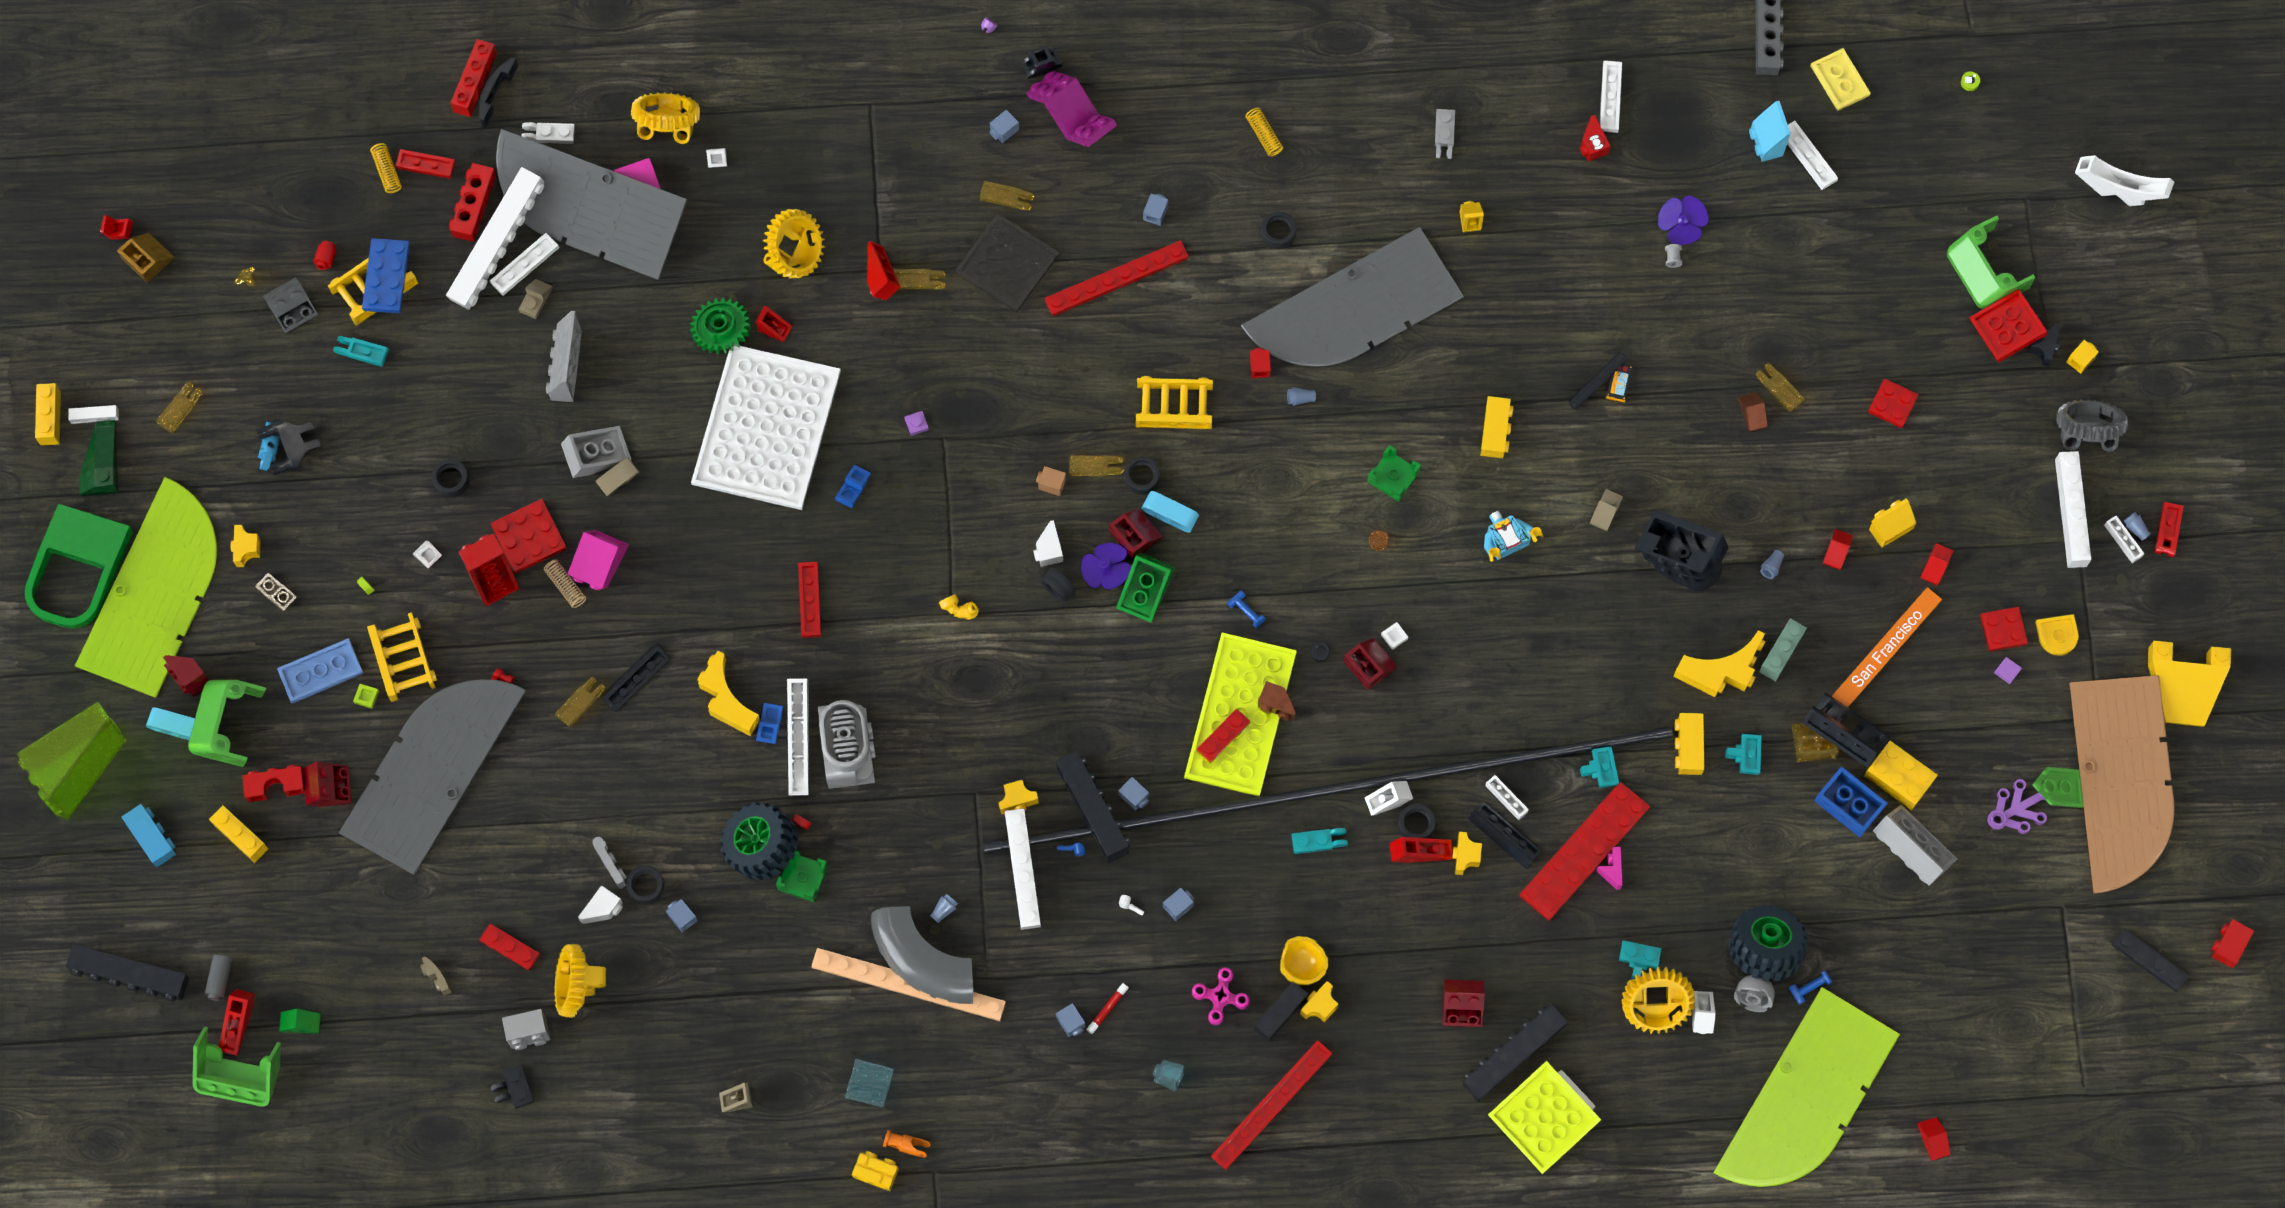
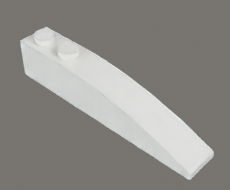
M787 679L789 795H808V679Z

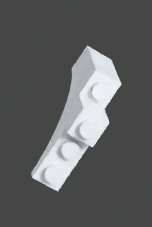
M2095 155L2081 157L2075 171L2081 179L2101 196L2117 195L2129 206L2144 205L2145 200L2169 198L2174 181L2170 178H2150L2125 172L2107 164Z

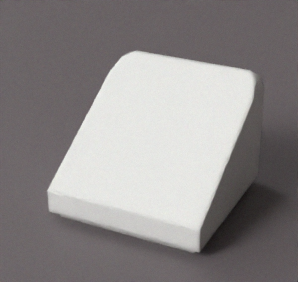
M425 541L413 553L427 568L442 556L429 541Z

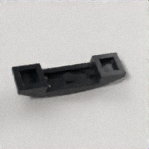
M514 57L498 67L484 87L479 104V119L484 128H486L494 113L490 103L503 79L511 81L518 68L517 60Z

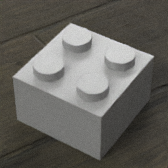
M541 1009L502 1018L506 1041L512 1049L523 1050L527 1048V1045L534 1044L535 1046L546 1044V1041L551 1040L547 1019Z

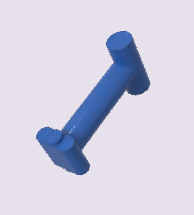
M1240 590L1227 602V605L1231 609L1237 605L1253 621L1252 625L1258 628L1265 621V617L1263 615L1258 616L1242 600L1246 595Z
M1823 971L1819 978L1798 989L1796 984L1789 987V990L1800 1005L1805 1002L1803 995L1824 983L1827 985L1831 984L1832 980L1827 972Z

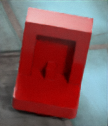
M107 215L103 217L100 232L111 240L129 239L133 221L130 219H113Z

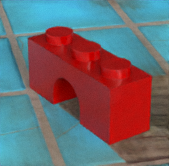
M289 765L285 769L270 768L267 772L261 773L259 771L248 772V775H242L244 795L248 803L268 800V788L275 783L283 785L284 793L287 796L305 794L304 771L298 765Z

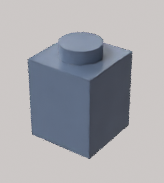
M1007 110L990 122V134L995 140L999 139L1002 143L1019 130V122Z
M1150 194L1143 212V220L1161 226L1168 209V199L1161 194Z
M1133 777L1119 789V796L1135 811L1139 807L1142 809L1149 802V792Z
M1180 888L1163 902V908L1177 921L1194 906L1192 901L1194 898L1189 891L1186 890L1184 892Z
M682 899L673 901L668 906V910H666L667 915L681 933L697 922L696 916Z
M1073 1003L1056 1013V1018L1068 1037L1072 1035L1075 1037L1084 1031L1085 1022Z

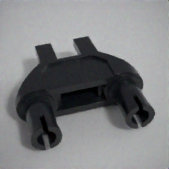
M275 419L272 424L256 429L257 434H260L258 436L260 441L273 435L279 436L287 457L285 460L270 464L274 476L288 470L296 471L305 453L321 446L319 439L303 443L301 434L314 430L312 421L295 426Z

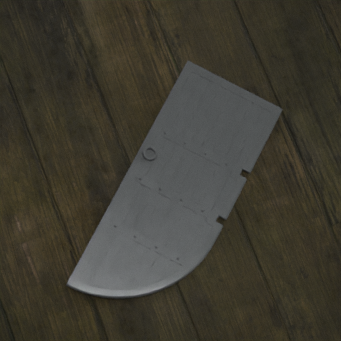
M501 129L497 143L496 166L504 196L521 167L540 176L544 181L542 192L537 194L532 209L528 210L525 214L524 223L541 235L547 233L553 240L560 243L563 237H566V245L600 257L603 251L605 252L604 259L654 279H660L688 199Z
M1418 227L1247 321L1241 327L1260 348L1269 350V354L1278 359L1301 366H1331L1346 362L1370 350L1368 343L1372 342L1374 346H1377L1406 330L1407 327L1404 323L1409 321L1411 326L1459 301L1464 296L1422 229Z
M470 680L444 688L424 701L413 712L398 736L403 739L401 744L394 741L375 772V775L380 777L379 780H370L340 829L339 834L415 875L524 696L526 689L499 680Z

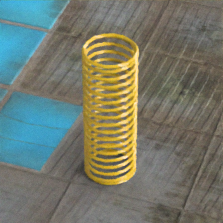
M1260 108L1250 110L1246 114V118L1268 156H1274L1281 152L1283 146L1278 141L1274 131H1272L1273 129H1271L1270 124L1265 119L1266 117H1264L1263 112H1261ZM1253 110H1255L1254 112L1258 111L1256 114H1254V115H1252V116L1249 115V116L1247 117V115H1248L1251 111H1253ZM1279 147H1281V148H1280L1279 150H1277L1276 152L1271 153L1272 151H1274V150L1278 149Z
M379 143L374 145L370 151L385 191L387 193H394L399 191L402 186L400 185V180H398L399 178L388 152L389 150L386 147L387 145ZM385 145V146H380V147H378V148H376V149H374V150L372 151V149L375 148L376 146ZM400 186V188H398L397 190L387 191V190L395 189V188H397V187Z

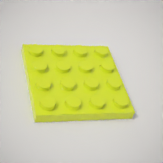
M1547 1061L1488 1114L1542 1174L1601 1121Z

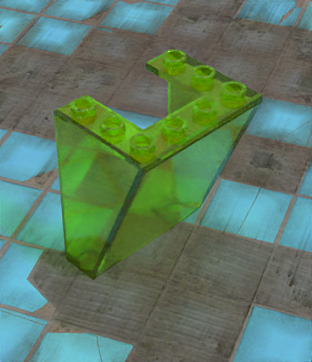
M97 702L18 752L17 755L20 758L18 763L24 771L28 770L30 773L28 779L32 785H37L41 790L38 794L43 802L50 807L57 817L61 816L66 821L126 742V739L115 722L109 718L103 707Z

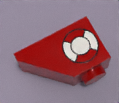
M1595 115L1590 118L1580 146L1581 154L1583 157L1586 156L1588 162L1609 154L1610 144Z

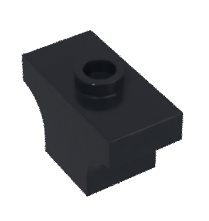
M1047 45L1029 51V56L1021 61L1028 79L1062 67V62L1056 48L1048 49Z
M2053 324L2047 330L2048 335L2030 344L2029 353L2036 354L2041 359V365L2048 367L2054 352L2057 353L2060 344L2057 341L2060 330L2058 325Z

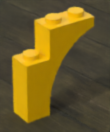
M717 650L716 654H712L707 663L709 666L706 671H702L698 677L700 689L716 697H713L708 705L709 713L718 720L751 736L760 721L759 715L743 706L730 692L725 680L726 658L724 653Z

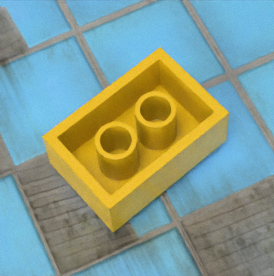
M1889 741L1869 767L1864 777L1912 811L1934 782L1937 774Z

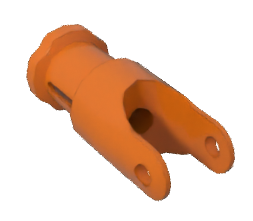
M887 1130L883 1147L890 1146L899 1149L900 1152L925 1158L927 1154L915 1149L913 1146L930 1147V1142L905 1134L903 1136L891 1133V1130Z

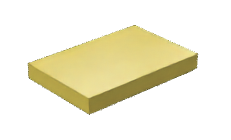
M1844 48L1810 65L1837 111L1871 94Z

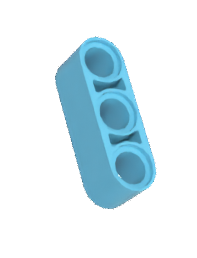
M1150 491L1142 506V510L1147 514L1188 533L1191 532L1199 517L1196 511L1154 491Z
M153 707L146 727L157 732L189 740L195 718Z

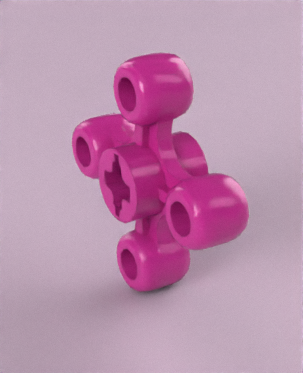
M1226 967L1219 970V984L1214 989H1209L1201 983L1195 984L1192 988V995L1195 999H1209L1213 1002V1009L1209 1012L1208 1020L1215 1026L1220 1025L1224 1020V1006L1233 1004L1238 1009L1243 1010L1250 1004L1247 994H1232L1229 991L1228 985L1233 979V972ZM1223 974H1228L1229 977H1228V978H1224V977H1222V975H1223ZM1197 990H1202L1203 993H1202V994H1198L1196 991H1197ZM1223 991V998L1219 1002L1218 996ZM1244 999L1245 1003H1239V1000ZM1218 1015L1220 1018L1215 1020L1213 1016Z

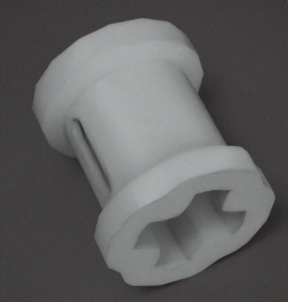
M1670 244L1665 246L1667 267L1676 268L1682 266V260H1680L1681 245Z

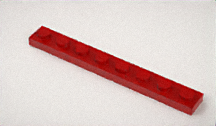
M1180 240L1044 298L1045 303L1053 317L1189 259V256Z
M1317 1040L1211 1155V1158L1226 1171L1332 1056V1053Z

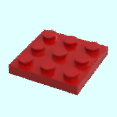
M2019 289L1969 317L1971 323L1998 363L2048 335L2047 330Z
M542 499L490 523L515 574L567 549Z

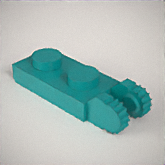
M338 336L337 341L348 345V349L336 346L333 349L339 355L383 367L389 351L387 347L343 336Z
M1336 828L1332 830L1325 829L1292 833L1294 854L1333 850V848L1347 846V840L1342 839L1332 842L1331 836L1346 834V829Z

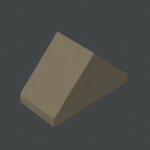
M742 1083L719 1093L721 1109L724 1113L753 1108L748 1083Z

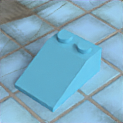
M1780 101L1774 102L1753 121L1751 129H1749L1750 137L1756 143L1755 152L1757 156H1760L1762 162L1782 157L1791 134Z

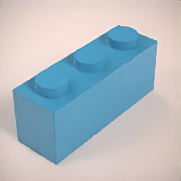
M140 804L123 815L122 819L157 868L176 855L173 850L176 846L170 838L165 839L163 836L165 830L159 822L155 824L152 819L155 816L150 808L147 807L145 809Z

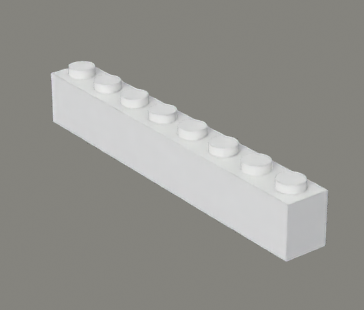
M521 167L447 292L446 296L451 301L468 310L476 304L478 294L481 290L485 289L488 277L497 268L498 260L505 255L508 243L514 240L515 231L518 226L524 223L525 214L528 210L532 209L535 197L542 192L544 181L540 176Z

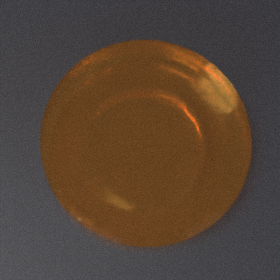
M1380 530L1372 532L1369 537L1370 547L1377 551L1385 549L1388 544L1387 534Z

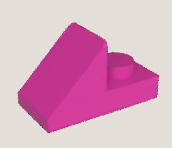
M1613 847L1611 853H1608V865L1611 866H1598L1596 871L1616 890H1620L1622 887L1621 847Z

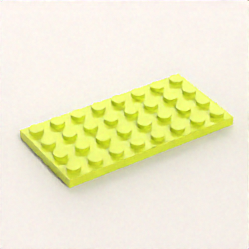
M1226 633L1221 634L1184 776L1185 779L1260 797L1280 718L1272 712L1271 714L1262 712L1258 707V700L1266 681L1284 687L1287 692L1296 650ZM1237 708L1251 722L1210 764L1196 749Z

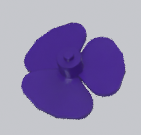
M1690 195L1685 196L1682 199V203L1678 198L1669 199L1662 206L1658 214V226L1660 229H1671L1668 232V239L1670 242L1679 245L1691 244L1698 240L1702 234L1698 226H1705L1709 220L1707 210L1701 201Z
M1105 543L1098 545L1094 551L1095 556L1087 554L1082 559L1081 571L1083 579L1092 588H1097L1101 584L1105 589L1118 587L1127 580L1131 570L1130 564L1126 562L1118 563L1127 557L1126 549L1119 544Z

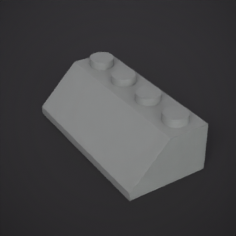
M1902 804L1890 812L1873 830L1877 838L1885 842L1891 851L1898 855L1905 862V865L1917 873L1920 880L1929 886L1958 860Z

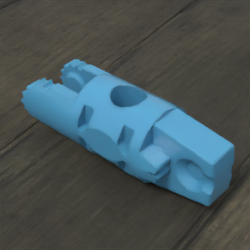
M275 435L262 439L258 458L261 459L259 469L267 471L270 463L275 462L280 441L279 436Z

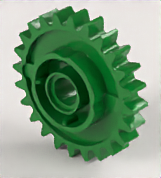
M716 298L714 303L707 301L708 306L701 305L702 310H696L697 316H692L693 322L690 323L692 328L690 331L693 340L696 341L698 347H702L703 351L708 348L709 353H712L714 350H716L717 354L720 353V350H723L725 354L727 349L734 351L733 346L740 347L739 342H745L744 336H749L748 330L751 329L749 324L751 321L748 317V312L745 311L743 305L739 306L738 301L733 303L732 299H729L727 302H725L724 298L721 299V302H718Z

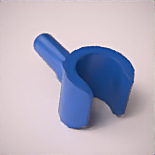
M1075 843L1070 846H1057V850H1074L1075 856L1085 855V848L1081 843Z

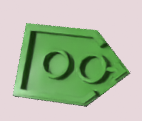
M2046 767L2033 783L2035 789L2050 805L2084 807L2080 771L2078 769Z

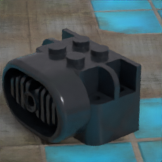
M1655 510L1634 549L1642 552L1643 558L1652 562L1655 569L1659 570L1666 578L1684 587L1702 590L1711 587L1720 578L1722 560L1729 547L1722 533Z

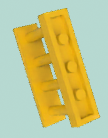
M369 258L340 278L333 279L328 285L332 295L339 292L350 306L352 311L349 315L356 326L376 312L363 311L362 305H358L345 287L354 281L364 294L365 283L361 276L367 273ZM412 271L406 273L403 294L418 284Z
M1150 376L1137 378V388H1143L1142 412L1136 414V427L1212 429V415L1206 414L1207 390H1213V380L1208 378H1198V380L1156 379ZM1150 389H1162L1161 413L1159 414L1150 413ZM1169 389H1180V413L1178 415L1168 413ZM1188 390H1199V413L1197 415H1189L1187 413Z
M408 613L410 622L383 631L381 629L377 630L375 624L367 627L387 695L391 702L399 700L397 693H400V690L429 682L432 689L436 688L434 681H437L434 670L430 671L418 629H421L418 617L414 618L412 613ZM413 629L414 640L389 648L382 646L381 641L384 638ZM418 647L421 657L393 666L391 664L388 665L386 659L390 655ZM421 664L424 665L425 675L400 683L393 682L392 676L395 675L394 673Z

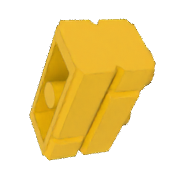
M866 1151V1154L860 1153L852 1172V1177L891 1191L899 1168L895 1165V1161L887 1158L882 1161L877 1159L876 1154Z

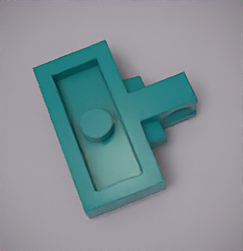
M1742 734L1741 745H1736V748L1727 747L1725 758L1735 759L1736 763H1740V773L1759 775L1762 736Z
M1612 747L1593 749L1591 751L1593 761H1589V765L1581 766V777L1592 775V779L1597 778L1599 788L1617 786L1619 779Z
M1622 941L1619 961L1629 963V967L1633 968L1632 978L1636 979L1635 975L1641 977L1642 970H1647V967L1657 969L1662 948Z

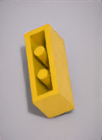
M56 383L37 384L35 438L40 445L60 444L61 391Z
M1488 396L1480 456L1503 458L1504 452L1508 453L1509 441H1506V435H1510L1511 423H1508V417H1512L1513 406H1510L1511 399Z
M1680 713L1678 719H1675V731H1678V738H1675V749H1678V756L1675 757V768H1679V774L1702 775L1704 771L1703 714Z
M224 806L209 819L222 834L254 863L268 850L267 846Z

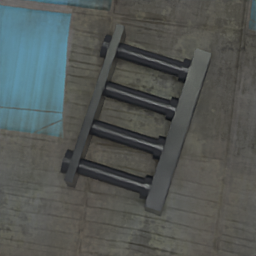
M1826 692L1816 707H1812L1802 722L1866 767L1869 766L1877 752H1880L1890 737Z

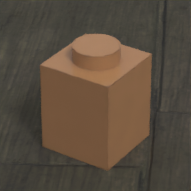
M1044 466L1043 472L1039 471L1036 479L1039 490L1061 496L1066 482V473Z

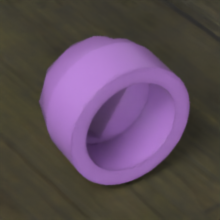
M987 17L984 18L981 24L982 30L987 28L986 33L993 32L997 27V24Z

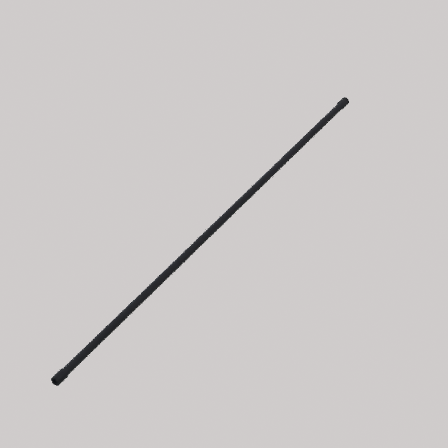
M1670 726L1652 731L1119 820L1122 830L1385 786L1396 781L1408 782L1592 751L1598 748L1673 738V732ZM1088 826L1030 835L1028 839L1029 845L1089 836L1092 833ZM1008 839L983 842L985 854L1010 849Z

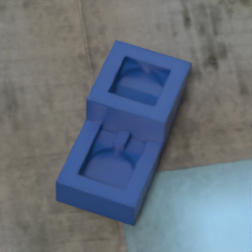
M854 465L846 476L845 483L837 493L835 500L853 508L871 473Z
M764 703L756 741L776 744L784 706Z

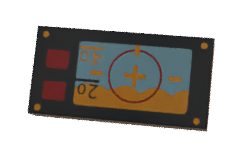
M1622 364L1611 375L1607 399L1625 403L1633 366Z

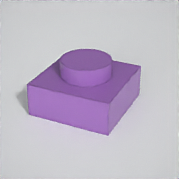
M922 411L904 417L911 436L929 430Z

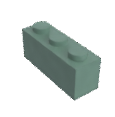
M1790 618L1759 672L1776 682L1807 628Z

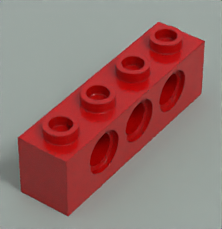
M479 39L476 40L450 102L453 112L471 118L497 56L494 44Z
M472 163L471 169L467 170L466 184L461 187V198L455 205L454 219H451L449 223V230L453 237L472 242L475 241L496 178L494 168ZM477 183H480V184H481V185H480L479 187H477V188L473 187V186H474L475 184H477ZM470 200H476L473 204H467ZM464 217H470L469 220L462 221Z

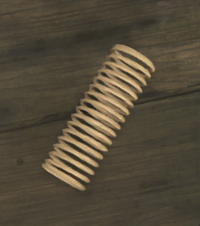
M552 560L544 567L545 573L549 575V578L554 582L572 608L580 606L585 602L586 596L581 593L580 588L576 586L573 579L565 572L566 570L558 563L559 561ZM554 562H556V564H554V565L551 566L549 569H547L551 564H553Z

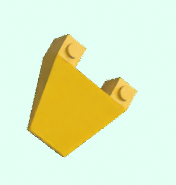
M2153 641L2148 651V668L2151 676L2159 675L2165 723L2204 727L2230 669L2231 648L2211 647L2206 653V664L2172 661L2173 643Z

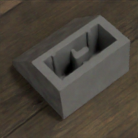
M296 277L263 295L285 333L318 315Z

